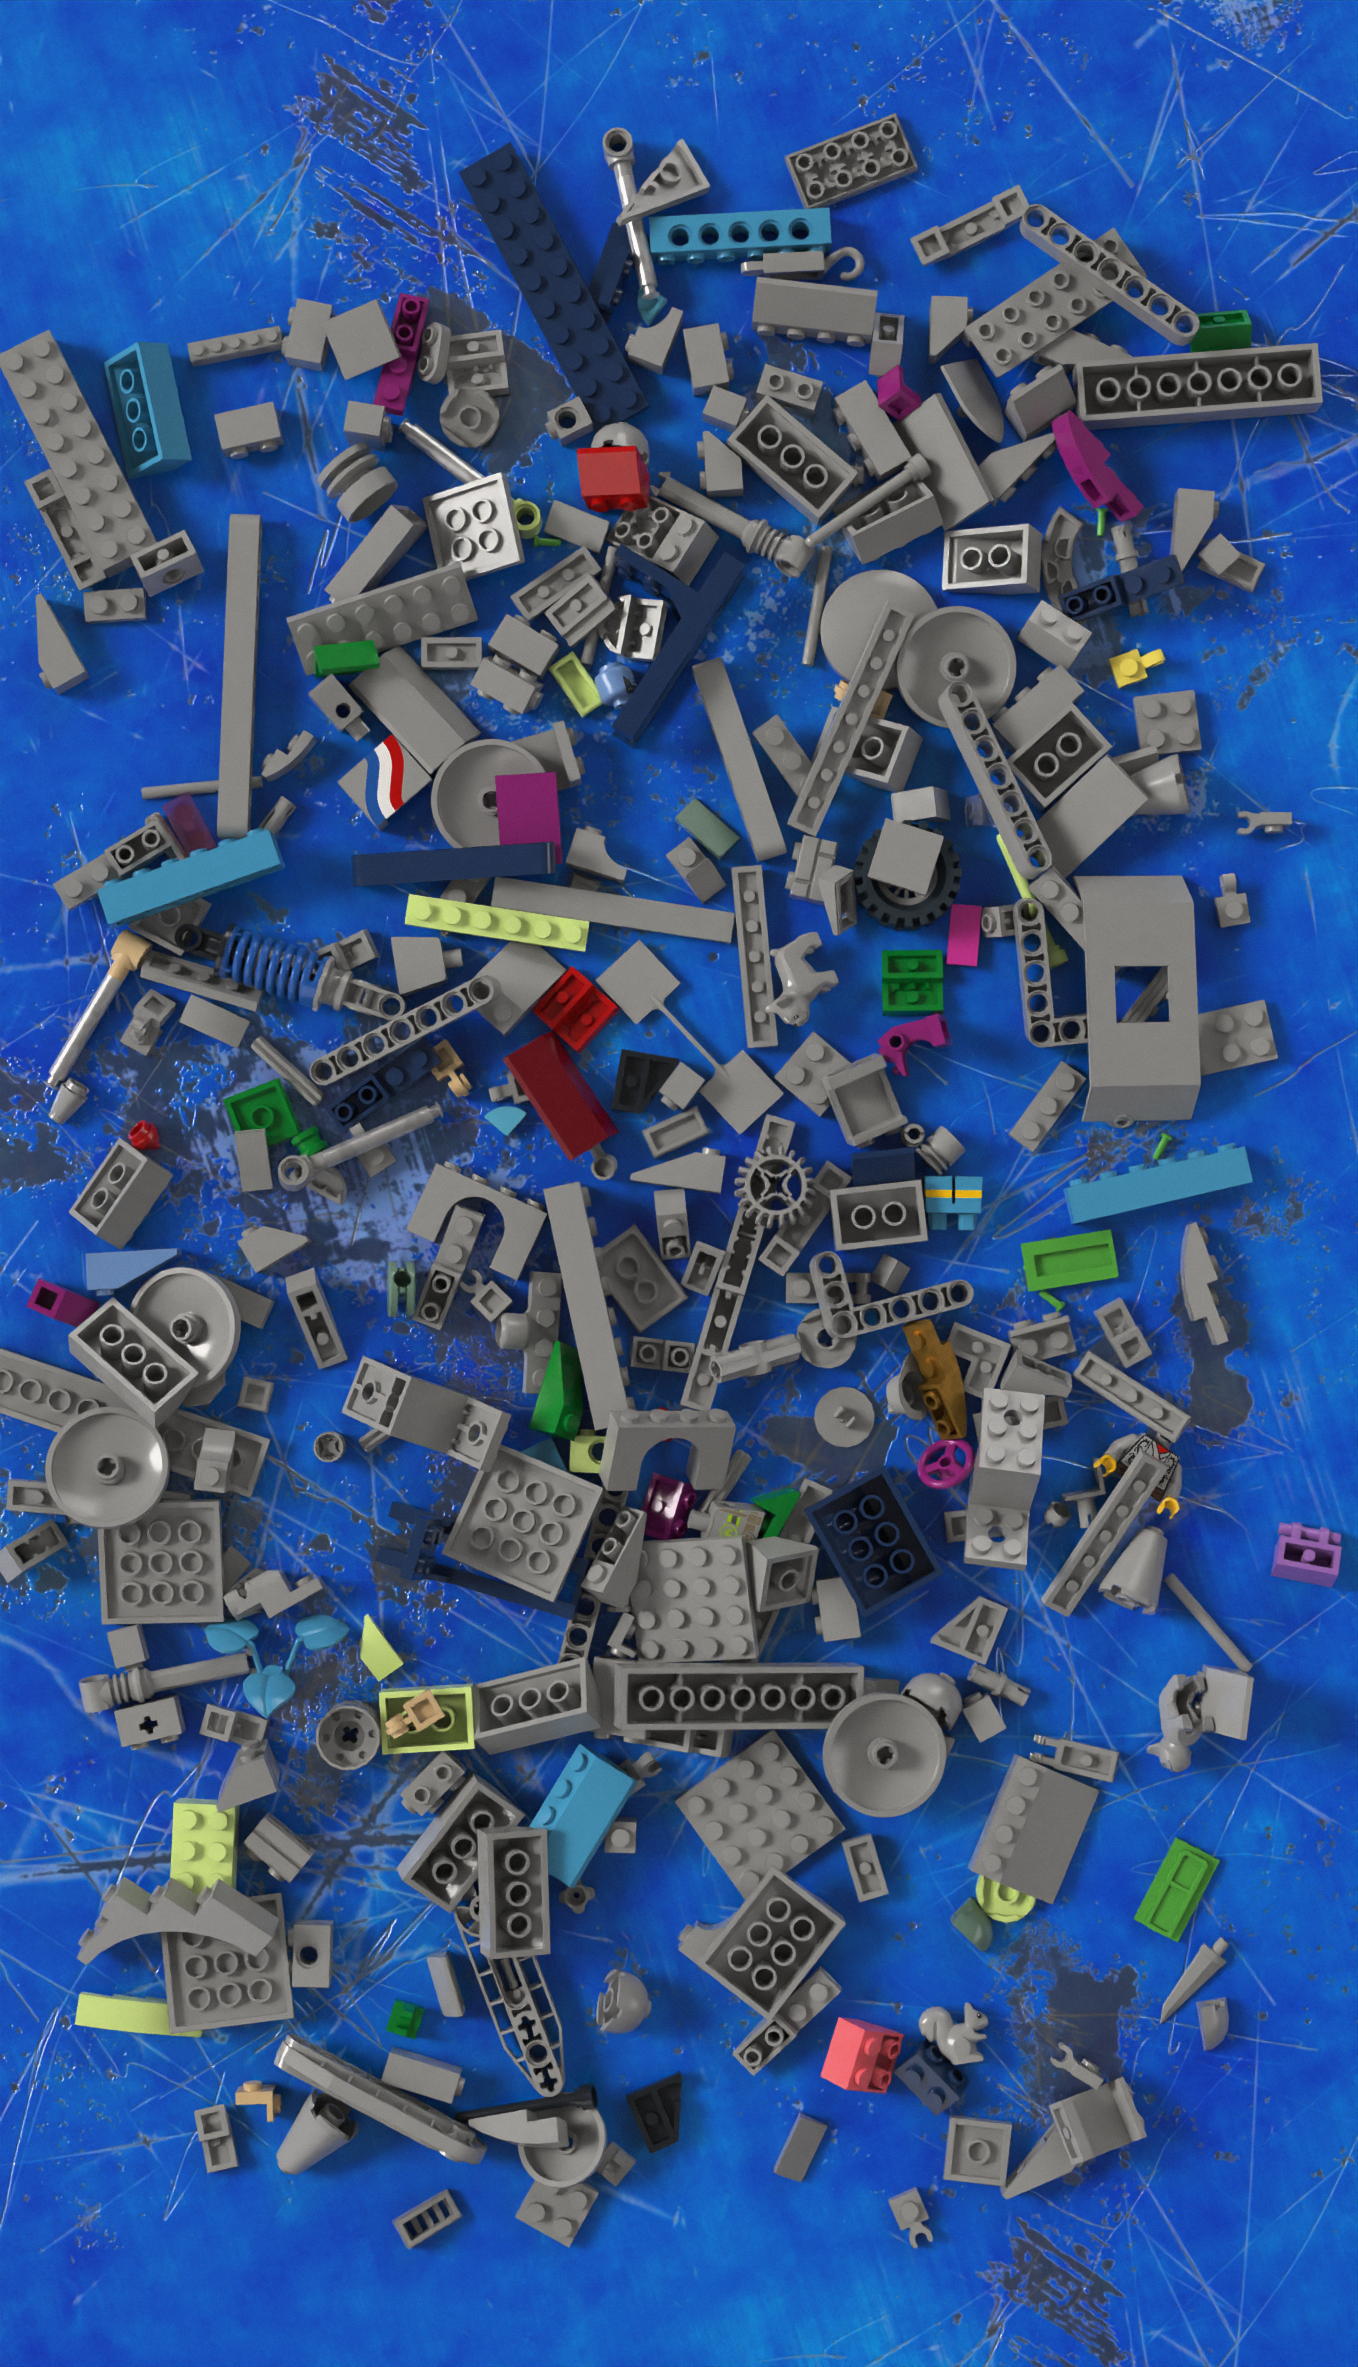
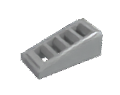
M834 865L820 874L818 881L833 935L839 936L857 924L854 870Z
M445 2189L393 2219L392 2222L406 2248L411 2249L461 2218L462 2215L448 2189ZM441 2200L450 2213L446 2218L437 2204ZM432 2207L439 2220L435 2224L427 2212V2209ZM421 2214L428 2228L423 2230L415 2216ZM409 2220L417 2233L413 2237L405 2225Z

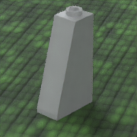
M390 505L324 589L331 595L329 600L334 603L373 590L428 529V524L408 506Z

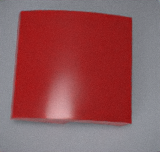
M571 966L531 1011L580 1054L620 1009L586 977Z

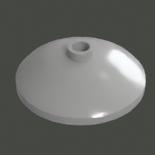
M560 2092L558 2095L568 2094L569 2092ZM574 2105L533 2112L537 2114V2120L558 2117L567 2121L568 2139H573V2145L568 2149L566 2147L530 2148L518 2145L521 2162L530 2176L541 2184L553 2188L573 2187L588 2179L600 2165L607 2144L606 2126L597 2108L583 2110L582 2107L577 2108Z

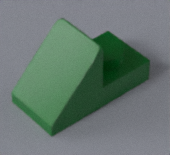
M791 1487L750 1498L752 1502L769 1511L767 1516L764 1515L757 1539L777 1537L801 1493Z

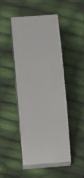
M652 1730L651 1737L645 1740L642 1739L641 1744L723 1758L730 1756L734 1730Z
M527 2109L468 2120L470 2127L514 2145L530 2148L569 2146L567 2121L558 2117L537 2120V2114Z

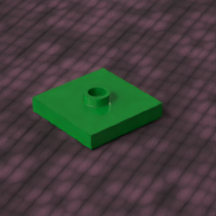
M280 1077L223 1099L235 1131L265 1128L268 1147L302 1133Z

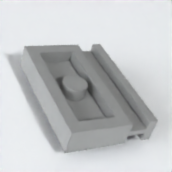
M589 574L544 613L561 636L568 642L567 644L574 648L619 609L611 601V598L596 578Z

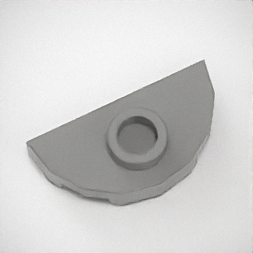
M330 1167L315 1174L316 1179L307 1183V1188L341 1206L344 1204L347 1195L346 1183L339 1170L335 1167ZM295 1168L289 1178L293 1180L299 1179L302 1176V1171L299 1168Z

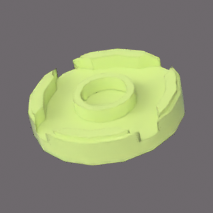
M982 1875L978 1877L975 1888L977 1901L983 1911L992 1919L1005 1923L1018 1921L1035 1906V1897Z

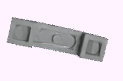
M1018 184L992 197L991 202L939 228L936 225L910 238V241L922 266L925 267L966 251L1013 226L1022 219L1023 213L1029 204Z
M50 468L24 481L79 591L106 579L107 577L52 469Z
M828 1160L815 1177L816 1184L808 1187L816 1190V1196L806 1197L813 1202L811 1208L801 1206L805 1210L806 1216L801 1218L794 1213L796 1217L794 1225H791L786 1219L784 1228L777 1231L758 1259L782 1277L831 1209L829 1190L846 1188L852 1179L851 1176Z

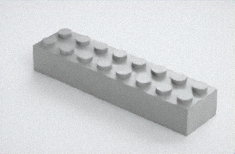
M47 330L1 353L0 368L102 570L110 578L134 566L130 555L158 541L59 345L50 330Z
M1318 343L1078 361L1072 370L1073 391L1077 400L1075 415L1083 421L1084 426L1088 430L1315 413L1323 403Z
M580 1182L546 1188L543 1191L596 1431L608 1427L610 1411H623L625 1409L636 1411L633 1397L627 1398L625 1386L630 1385L627 1367L621 1368L618 1356L624 1355L620 1337L614 1338L612 1326L617 1325L614 1307L608 1308L605 1296L611 1295L608 1278H601L599 1266H604V1259L601 1248H595L593 1237L598 1236L595 1218H588L586 1207L592 1206L589 1190L587 1187L582 1188Z
M855 1662L615 1663L614 1726L619 1730L828 1729L833 1719L846 1705L864 1696V1667Z

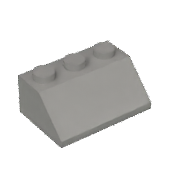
M917 479L914 482L910 480L842 527L841 530L852 551L864 565L879 559L880 556L896 548L905 546L908 542L922 535L931 533L935 528L944 523L934 495L922 480ZM889 480L834 507L832 510L834 516L837 517Z
M119 1138L68 1213L95 1235L122 1250L126 1243L131 1240L144 1217L149 1214L151 1207L161 1192L166 1189L173 1174L140 1150L135 1149L131 1144Z
M921 1180L829 1190L835 1252L928 1241Z

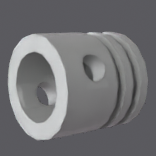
M941 1125L925 1140L926 1144L922 1143L920 1145L921 1149L917 1148L915 1150V1153L935 1174L941 1176L943 1174L941 1171H946L948 1169L947 1165L951 1166L966 1150Z

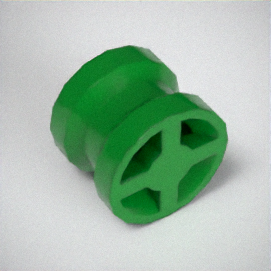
M317 1126L305 1130L291 1140L292 1145L298 1147L301 1152L300 1156L306 1154L307 1157H310L329 1147L326 1141L320 1139Z

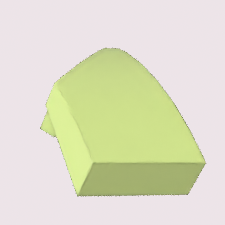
M367 1614L364 1616L362 1639H360L359 1643L360 1657L375 1678L381 1681L404 1663L386 1640L381 1629L370 1615Z

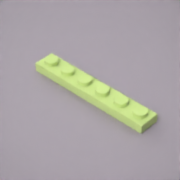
M409 894L405 925L578 952H585L590 923L589 921Z

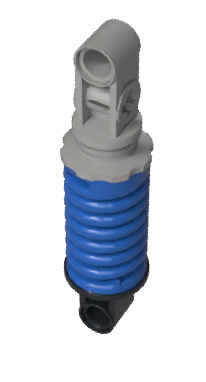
M234 922L229 925L224 935L193 924H183L175 932V943L180 949L215 961L213 976L216 978L228 979L232 977L235 983H242L244 981L247 987L255 985L257 990L263 991L266 989L270 995L277 993L279 998L288 997L291 1002L299 1000L303 1006L311 1008L316 1012L322 1004L333 1006V1010L340 1011L345 1005L346 1008L389 1021L406 1014L407 1004L400 995L381 989L377 985L356 978L353 979V971L348 969L343 971L335 968V957L326 956L322 961H319V954L312 952L309 958L306 959L307 950L305 948H300L297 955H295V945L289 944L286 951H284L285 942L279 940L276 942L275 947H273L274 938L270 936L262 944L263 935L261 933H256L252 939V930L241 928ZM189 930H194L198 935V940L195 945L187 947L183 943V935ZM366 991L365 996H364V999H363V1002H362V1004H361V1001H362L364 992ZM392 998L397 999L400 1002V1011L393 1016L387 1015L384 1011L386 1001Z

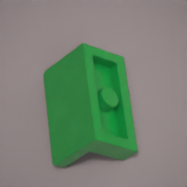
M1247 309L1196 314L1199 319V328L1190 342V353L1251 348L1252 323ZM1186 324L1188 332H1190V327Z
M373 640L313 646V670L315 677L329 676L331 673L333 675L362 673L364 670L380 667V660Z

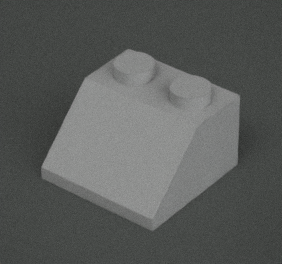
M258 1739L250 1740L238 1749L220 1787L216 1806L218 1812L277 1792L280 1771L267 1739L259 1742Z

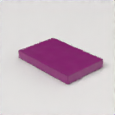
M557 772L496 775L495 784L500 845L554 842L556 864H562Z

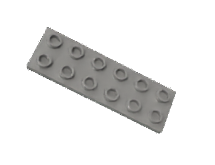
M1114 227L1094 240L1095 243L1145 278L1147 277ZM1087 253L1077 254L1078 259L1082 262L1088 263L1092 261ZM1060 263L965 327L961 339L967 348L974 345L994 375L1000 378L1112 303L1113 300ZM1110 270L1102 271L1105 279H1116L1114 272Z

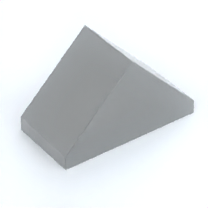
M931 786L891 794L894 821L903 823V820H912V823H920V821L925 823L951 821L947 790Z
M697 1241L680 1286L708 1296L725 1251Z

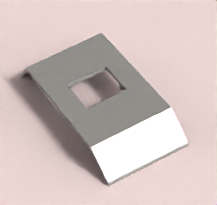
M1073 876L1072 878L1083 903L1090 1088L1081 1122L1115 1121L1118 1116L1124 1114L1130 1115L1132 1121L1191 1120L1201 1086L1194 902L1182 876ZM1167 966L1168 992L1166 998L1169 1001V1022L1117 1023L1114 967ZM1121 1118L1118 1121H1129V1119Z

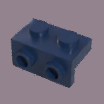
M927 2038L921 2042L915 2052L900 2062L893 2071L935 2116L959 2100L969 2083L963 2072L956 2068L941 2053L939 2047L929 2042Z

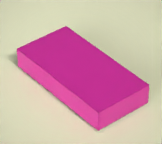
M951 905L946 965L977 967L982 906Z

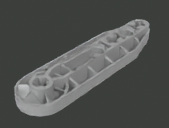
M472 1884L461 1899L471 1901L470 1907L456 1905L453 1909L454 1917L504 2050L537 2092L544 2097H554L562 2091L565 2083L562 2022L536 1955L512 1958L522 1986L518 1987L519 1985L510 1966L509 1958L500 1959L501 1966H503L509 1982V1987L512 1989L507 1991L496 1959L490 1960L487 1958L490 1967L482 1971L479 1970L471 1947L480 1945L479 1910L477 1909L479 1906V1892L476 1893ZM472 1918L475 1920L470 1927L466 1926ZM466 1933L470 1936L478 1937V1939L469 1942ZM531 1957L541 1980L532 1984L529 1983L522 1961ZM493 1973L501 1996L492 2000L482 1976ZM542 1986L552 2009L543 2013L540 2012L533 1994V1990ZM504 2002L512 2024L501 2029L493 2005ZM554 2015L559 2028V2040L552 2042L544 2019ZM523 2016H527L529 2020L534 2019L532 2025L534 2035L530 2038L527 2024L521 2025ZM515 2032L523 2054L515 2055L508 2046L504 2034ZM537 2044L544 2046L547 2054L541 2058L533 2056L530 2051L532 2046ZM559 2046H560V2062H559L558 2057H557V2054H556V2052H555V2048H557V2047H559ZM521 2061H526L529 2071L526 2069V2067L522 2064ZM547 2064L550 2078H556L553 2086H550L549 2082H544L545 2070L543 2067Z
M289 2033L276 2052L274 2064L285 2072L414 2141L440 2152L452 2161L459 2163L463 2161L475 2165L481 2163L487 2151V2146L481 2139L476 2137V2132L465 2124L454 2121L446 2114L392 2085L382 2083L381 2079L298 2035Z

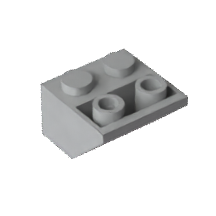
M1061 364L1054 368H1051L1050 365L1046 366L1035 375L1036 380L1028 385L1023 382L1010 392L1011 396L1007 400L1008 403L1004 414L1023 442L1028 441L1052 425L1051 423L1055 418L1070 410L1073 411L1076 406L1077 400Z

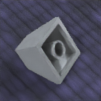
M775 1536L748 1541L746 1551L751 1592L755 1608L759 1613L811 1601L819 1548L814 1545Z

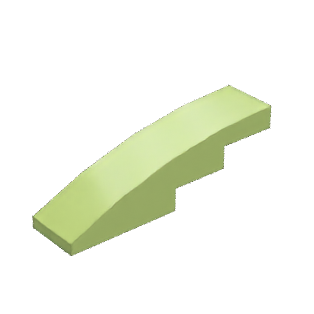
M81 1992L79 1994L75 2025L135 2033L202 2037L203 2030L170 2034L167 1999L149 1996L138 1998L118 1994L107 1996L88 1992Z

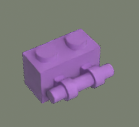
M1280 1522L1278 1528L1280 1537L1274 1549L1271 1576L1332 1587L1339 1573L1342 1549L1339 1546L1341 1534L1330 1532V1529L1325 1527L1314 1529L1303 1527L1302 1523L1292 1522V1524Z

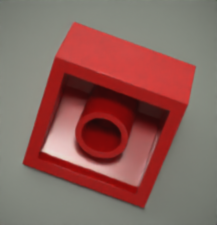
M637 446L577 449L581 494L589 510L606 512L610 509L635 511L638 508H648L650 474Z

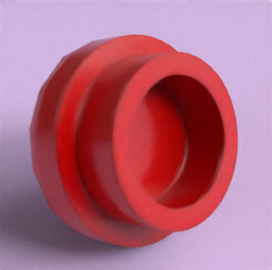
M145 1120L138 1122L128 1135V1138L132 1141L131 1145L137 1150L146 1149L149 1151L159 1149L157 1127L151 1122L147 1123Z

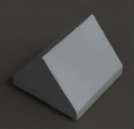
M883 1254L871 1276V1281L896 1295L910 1268L902 1262Z

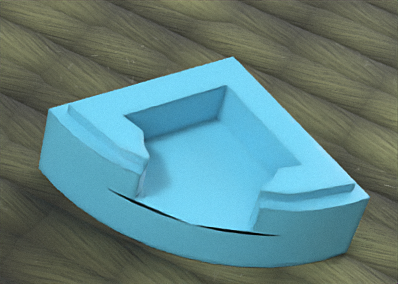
M639 289L637 298L638 311L642 320L649 326L667 304V299L659 294L655 299L644 300L642 298L644 291Z
M503 1106L493 1109L484 1117L508 1137L527 1113L516 1107Z

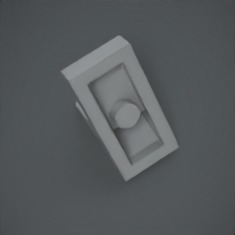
M690 837L666 854V858L702 904L727 886L711 860L704 856Z

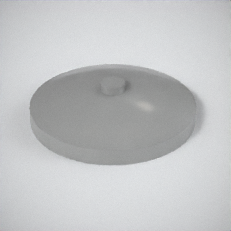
M870 570L850 577L832 593L822 613L820 640L827 661L840 677L850 682L885 602L889 601L914 613L915 616L910 627L919 618L937 609L932 597L917 581L896 571ZM895 660L882 687L883 690L898 689L895 676Z
M944 607L925 614L908 629L895 660L896 682L905 703L917 716L935 726L949 728L939 708V697L954 681H965L973 689L988 720L1002 708L1011 694L1016 678V655L1008 634L991 616L971 607ZM951 693L952 699L957 703H961L959 697ZM964 721L967 728L972 726L970 722Z
M500 739L478 740L457 749L444 761L438 770L431 792L432 813L442 836L454 848L500 845L495 776L546 772L541 763L521 746Z
M176 1267L155 1274L142 1285L135 1295L129 1312L199 1373V1377L191 1389L210 1384L226 1371L238 1349L241 1322L236 1302L222 1281L201 1269Z
M119 1407L95 1408L71 1419L54 1437L48 1450L45 1464L48 1490L63 1513L83 1526L102 1530L122 1528L145 1517L163 1496L170 1474L169 1453L157 1429L151 1426L138 1413Z
M875 1692L853 1700L836 1715L825 1736L823 1766L829 1784L847 1805L869 1816L895 1817L916 1809L935 1791L945 1769L946 1744L938 1722L923 1705L899 1693Z

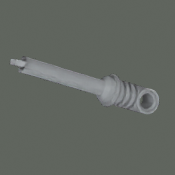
M669 471L659 472L658 477L664 480L660 489L653 485L650 486L653 497L657 498L659 495L741 539L747 553L755 552L759 554L761 552V556L764 558L768 555L767 559L770 561L774 559L777 569L789 577L799 578L815 553L814 547L810 548L806 545V539L797 535L785 538V534H779V530L774 529L772 531V527L769 526L766 519L750 521L671 478V472Z
M245 1647L246 1652L155 1671H150L147 1668L140 1669L138 1666L132 1671H128L127 1676L125 1672L120 1673V1677L117 1674H113V1679L108 1674L93 1675L81 1679L79 1687L84 1711L86 1713H94L112 1708L115 1705V1701L118 1704H122V1700L128 1703L130 1698H132L133 1701H138L142 1704L146 1703V1699L151 1698L155 1692L248 1673L251 1675L257 1673L256 1667L250 1668L248 1656H252V1653L248 1647Z

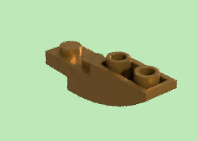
M931 1319L908 1321L902 1326V1329L925 1380L918 1386V1389L935 1425V1429L941 1440L964 1438L967 1427L966 1401L960 1369L950 1340H939Z

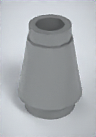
M68 1078L66 1083L62 1082L51 1111L48 1114L49 1117L57 1123L64 1125L66 1120L88 1099L89 1089L73 1078Z

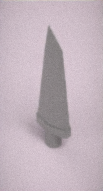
M1221 1936L1211 1948L1205 1943L1199 1948L1198 1953L1163 2003L1160 2024L1227 1962L1221 1955L1230 1944Z

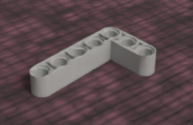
M1027 897L1019 899L1013 907V918L1026 1038L1033 1045L1043 1048L1088 1043L1087 1012L1054 1016L1044 910L1040 902ZM1032 903L1035 906L1036 914L1032 919L1024 920L1021 916V909L1025 904ZM1029 934H1036L1039 939V944L1034 950H1027L1024 947V939ZM1033 964H1039L1042 969L1041 976L1037 980H1029L1027 977L1028 968ZM1039 994L1044 997L1045 1003L1043 1008L1035 1011L1030 1007V1000L1034 995ZM1070 1021L1076 1022L1078 1026L1077 1033L1072 1037H1065L1063 1034L1064 1025ZM1038 1025H1045L1048 1030L1047 1036L1043 1040H1035L1033 1038L1034 1028Z
M831 1251L819 1253L811 1259L809 1264L825 1329L828 1335L835 1339H845L964 1307L972 1301L974 1296L971 1284L965 1280H954L854 1307L842 1261L836 1253ZM822 1258H827L832 1263V1270L829 1274L823 1273L819 1268V1262ZM954 1286H958L963 1292V1298L960 1302L954 1301L951 1297V1290ZM830 1287L836 1288L840 1293V1299L836 1304L831 1303L827 1298V1292ZM926 1293L930 1294L934 1299V1306L931 1310L926 1309L922 1304V1298ZM897 1301L902 1302L906 1308L905 1315L902 1318L897 1317L893 1312V1306ZM867 1309L873 1310L877 1315L876 1323L873 1326L868 1325L864 1320V1314ZM838 1317L845 1318L848 1323V1329L843 1334L839 1333L835 1328V1321Z

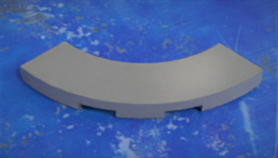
M1059 506L1044 536L1041 550V573L1044 587L1052 606L1063 613L1058 596L1079 588L1073 576L1071 559L1074 542L1083 523ZM1087 620L1077 623L1083 626Z

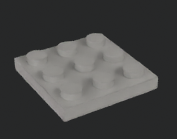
M500 472L422 498L437 569L460 562L465 580L468 581L525 562L506 473Z

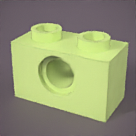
M578 1429L575 1441H570L569 1472L599 1473L601 1460L594 1457L592 1449L597 1443H605L606 1436L596 1435L595 1429Z

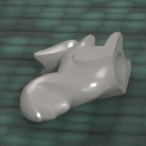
M965 2003L964 2022L959 2024H953L950 2013L940 2006L928 2008L922 2013L919 2019V2028L922 2036H926L929 2042L937 2041L939 2050L953 2065L984 2060L983 2054L977 2052L976 2048L978 2041L987 2039L986 2034L977 2032V2030H981L988 2025V2018L982 2012L973 2009L970 2003Z

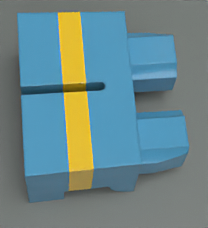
M924 1176L925 1214H928L929 1230H946L947 1214H958V1230L974 1231L977 1214H981L983 1177H953L954 1198L952 1203V1176Z

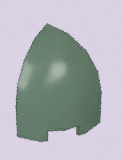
M970 1896L950 1917V1921L972 1944L985 1953L991 1944L993 1935L991 1919Z

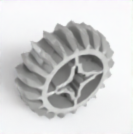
M771 1146L767 1147L766 1157L763 1156L761 1151L756 1150L754 1153L756 1162L752 1158L746 1157L744 1162L749 1169L740 1166L737 1171L745 1178L739 1177L734 1180L735 1185L743 1187L735 1190L734 1196L745 1197V1199L738 1203V1207L744 1208L749 1206L750 1208L746 1211L745 1216L749 1218L756 1213L758 1216L756 1217L755 1224L757 1225L761 1223L762 1218L768 1219L766 1227L769 1229L772 1228L773 1220H777L780 1229L784 1228V1218H787L789 1223L794 1225L796 1223L794 1213L804 1218L806 1212L801 1206L811 1208L813 1202L806 1197L816 1196V1190L807 1188L816 1184V1178H806V1176L812 1173V1167L802 1169L801 1166L806 1159L801 1157L795 1162L793 1160L796 1153L794 1150L789 1152L788 1157L783 1156L784 1147L781 1146L778 1148L777 1155H773ZM781 1165L788 1169H785L780 1174H772L762 1167ZM754 1174L759 1178V1182L764 1189L756 1200L750 1189V1181ZM794 1175L797 1177L800 1185V1195L797 1201L791 1197L792 1193L787 1188V1183ZM783 1180L780 1188L781 1193L777 1194L776 1191L774 1194L771 1192L767 1196L771 1186L770 1182L773 1181L775 1184V1181L780 1183ZM775 1200L783 1205L786 1204L789 1208L775 1211L766 1209L763 1206Z

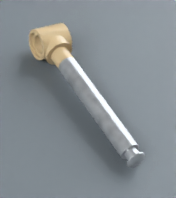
M124 929L118 936L111 949V959L114 960L113 964L48 1072L50 1074L47 1081L43 1080L48 1087L59 1090L57 1086L60 1081H65L130 970L135 972V970H139L142 967L150 950H152V943L128 929Z

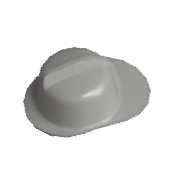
M913 1352L907 1355L901 1372L892 1377L887 1383L886 1396L889 1413L907 1415L916 1421L922 1420L926 1416L928 1409L918 1389V1386L925 1380Z

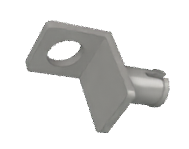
M1093 1457L1092 1463L1094 1464L1099 1458ZM1101 1464L1096 1468L1093 1467L1096 1488L1061 1494L1064 1501H1076L1080 1528L1089 1527L1088 1514L1090 1524L1097 1515L1094 1498H1097L1098 1495L1106 1494Z

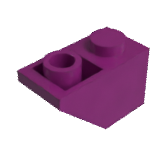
M38 1278L26 1307L58 1321L78 1327L98 1310L101 1303L49 1280Z

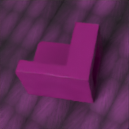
M896 365L877 380L878 406L898 421L921 405V396L904 385L903 368L899 365Z

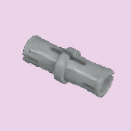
M977 1662L973 1664L969 1671L971 1675L967 1677V1680L990 1690L992 1695L1005 1697L1021 1707L1026 1703L1029 1697L1028 1694L1031 1689L1008 1679L1006 1674L993 1672Z

